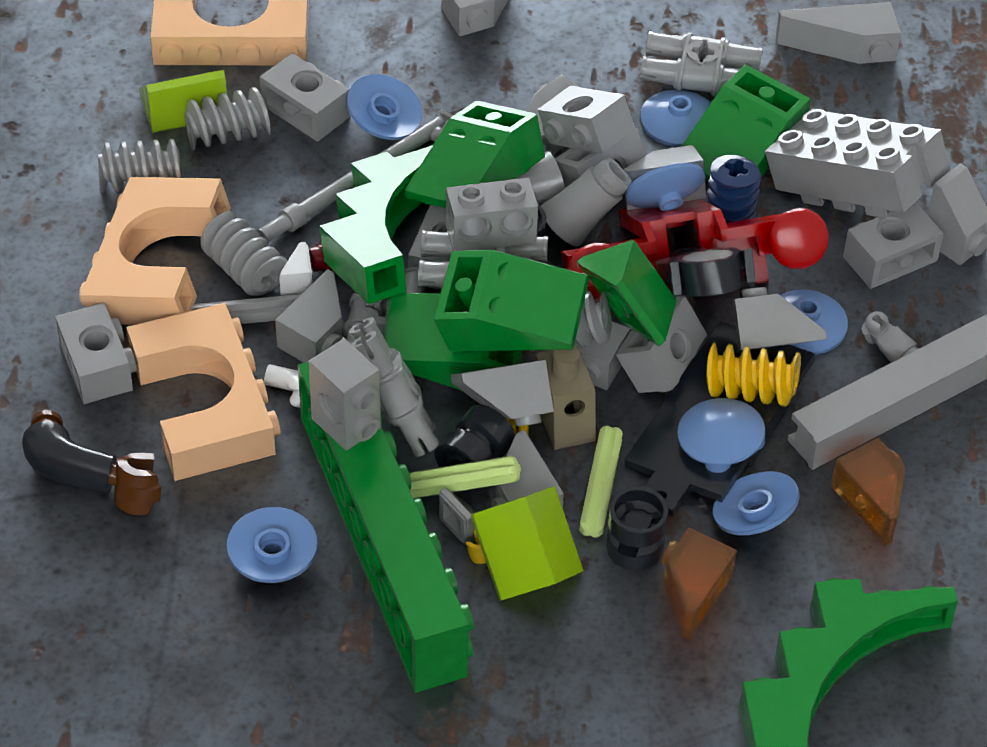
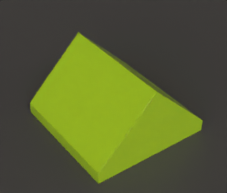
M224 70L140 87V97L152 133L184 127V112H186L188 100L194 99L201 109L203 97L210 96L216 105L218 94L225 93L227 95Z
M555 486L471 514L499 601L554 585L584 571Z

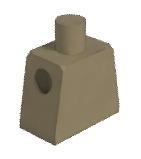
M574 346L573 350H547L537 353L534 361L546 360L554 412L540 414L554 450L594 442L596 439V392L579 348ZM566 405L567 407H573V414L564 412Z

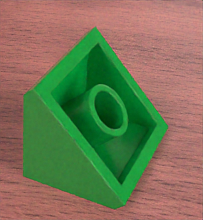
M634 240L583 256L577 261V264L588 276V279L600 295L602 292L605 293L609 308L622 324L659 347L666 341L677 300Z

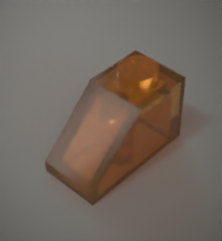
M876 438L836 459L831 487L883 545L887 546L892 543L896 528L905 466L895 451L889 450L879 438Z
M688 527L679 542L675 540L670 542L662 558V564L666 566L664 586L681 635L691 640L732 579L737 550Z

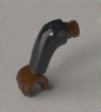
M42 410L32 417L31 426L23 434L22 447L26 460L39 475L61 484L107 493L111 491L112 486H115V505L120 510L132 515H148L154 503L160 501L161 486L158 484L159 479L157 475L153 473L154 453H132L119 457L116 463L115 455L74 443L70 439L68 431L63 427L62 417L55 411Z

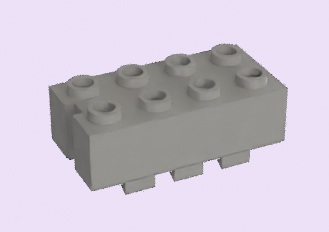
M822 109L811 110L804 114L799 122L787 132L781 134L779 139L765 150L776 190L801 194L803 203L821 207L825 199L832 200L834 209L853 213L857 205L864 206L866 215L886 218L889 211L906 212L921 198L922 191L920 186L925 183V187L931 188L935 182L950 170L941 129L922 127L919 124L908 125L889 122L886 119L876 120L857 117L854 114L830 113Z

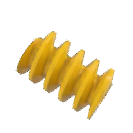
M714 342L710 348L707 361L706 378L709 393L712 397L717 398L725 388L727 397L729 399H736L742 390L744 400L752 402L759 392L763 404L771 403L776 394L778 404L785 407L789 404L797 390L801 355L796 353L791 364H786L784 351L779 350L774 362H769L767 349L762 348L757 360H753L750 347L745 346L740 357L737 358L734 355L733 345L728 344L721 356L718 355L716 343Z

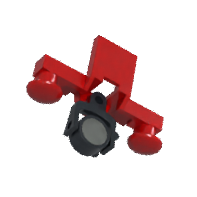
M701 199L684 201L680 207L671 211H661L660 208L619 209L620 226L641 238L607 244L592 243L582 248L561 251L563 269L585 274L577 264V261L583 256L634 240L674 296H711L740 289V297L742 298L741 290L756 288V284L769 282L766 255L772 254L779 264L789 269L808 268L815 265L823 257L828 247L829 233L823 219L809 209L795 208L782 214L726 223L721 209ZM693 220L694 227L697 228L699 247L676 249L672 251V257H670L666 228L681 226L686 221ZM589 280L587 291L592 293L595 302H600L601 295Z

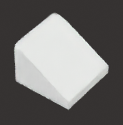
M306 242L298 244L280 273L281 296L301 295L312 285L310 255Z

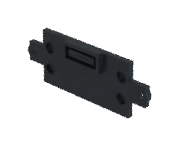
M722 321L713 330L680 378L679 383L668 395L624 459L626 467L651 476L644 487L658 492L665 498L669 510L668 515L672 517L690 491L723 502L746 465L751 467L762 450L761 448L741 462L731 464L730 468L724 472L715 473L709 471L705 467V463L699 462L686 454L678 440L677 430L683 415L696 404L715 399L709 393L706 378L708 355L712 344L716 343L718 355L721 356L728 344L733 345L735 357L739 358L742 353L738 348L736 326ZM792 345L764 348L767 349L769 362H774L779 350L784 351L786 364H791L795 354L800 353L801 366L797 387L815 361V353ZM762 348L750 349L753 360H757ZM725 388L722 394L717 398H728L725 392ZM742 390L735 399L747 403L760 414L765 425V444L789 408V404L785 407L778 404L776 394L769 404L761 402L759 392L752 402L744 400Z

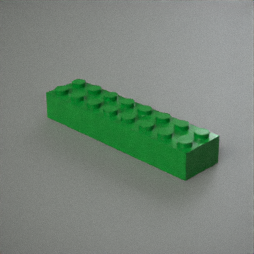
M309 361L298 364L301 422L414 692L417 693L467 678L468 658L473 657V647L469 637V632L474 630L473 617L466 603L460 605L457 599L458 586L452 569L450 567L444 569L441 563L442 550L436 533H428L426 529L427 518L421 499L419 497L413 499L410 490L412 486L408 469L404 463L398 465L395 459L397 451L392 433L389 430L383 431L381 427L370 439L360 441L348 450L342 448L312 420Z

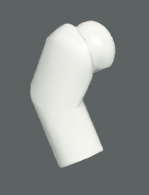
M269 364L266 369L264 384L293 391L290 403L300 408L298 370Z

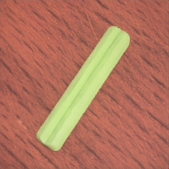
M606 425L599 431L580 519L579 531L584 536L597 538L603 534L622 444L623 432L618 427L612 428Z
M507 456L409 472L412 486L410 492L414 499L439 495L440 491L444 488L451 492L515 483L520 479L521 465L516 457Z

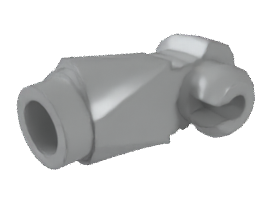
M875 311L866 317L861 328L864 338L869 344H877L879 350L890 363L919 349V345L898 326L894 327L889 323L885 313Z

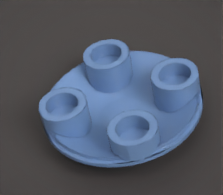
M715 398L696 404L683 415L677 430L680 446L686 454L699 462L705 463V467L715 473L724 472L730 468L731 464L749 458L765 444V425L760 414L747 403L729 398Z

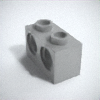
M529 178L446 188V228L453 251L485 250L536 243L538 204Z

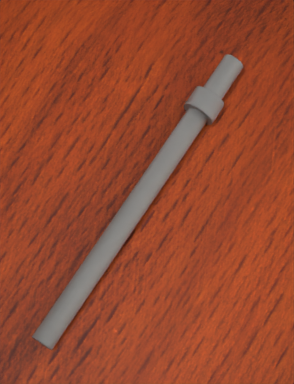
M436 117L381 153L388 152L394 158L410 153L431 140L434 129L438 126L442 128L445 122L440 117ZM352 171L300 204L292 203L279 212V217L257 230L260 237L270 242L287 230L293 232L306 224L309 216L335 201L337 193L354 188Z

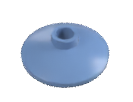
M382 74L366 75L357 79L348 91L346 102L352 119L359 127L373 136L387 140L403 139L416 131L421 123L423 112L417 95L410 87L396 78Z
M687 90L659 92L651 96L643 104L640 112L641 126L653 140L667 146L681 147L711 102L705 97Z
M677 163L659 167L634 180L628 186L625 196L627 202L634 207L660 208L661 211H671L680 207L683 204V199L701 187L705 181V173L701 166L693 163Z
M793 290L780 295L826 330V340L790 345L819 355L835 349L842 343L847 334L848 319L844 309L837 301L826 294L813 290Z
M766 471L750 474L736 480L723 502L715 500L713 517L719 528L727 533L734 535L758 534L778 526L794 512L800 498L799 489L796 482L790 476L780 472Z
M266 507L249 512L233 525L227 538V553L234 568L243 576L263 583L284 582L297 577L312 564L318 547L317 535L309 520L296 511L282 507Z

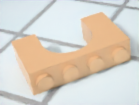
M154 0L150 36L153 65L275 66L291 53L307 62L309 0H269L267 9L259 18L244 25L231 27L214 25L200 18L196 14L197 0Z
M129 177L124 192L118 197L117 208L113 218L106 225L105 237L100 249L93 256L89 275L86 281L81 284L79 296L82 306L86 308L105 303L110 317H118L121 325H137L191 311L197 295L186 267L141 266L133 264V261L144 248L160 239L171 236H202L203 230L211 220L223 212L230 211L231 206L221 179Z
M226 303L126 327L128 344L136 361V373L140 385L180 375L200 373L219 378L231 388L229 394L213 407L160 421L163 450L174 481L276 455L275 437L281 435L279 421L274 410L267 411L265 404H268V396L265 384L262 379L255 380L253 373L256 372V366L250 348L243 349L241 342H244V335L238 317L231 319Z

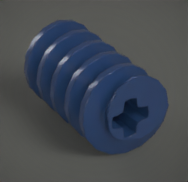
M725 155L717 158L712 162L710 168L711 175L708 182L707 203L721 209L726 223L756 218L761 183L759 168L749 159L738 155Z

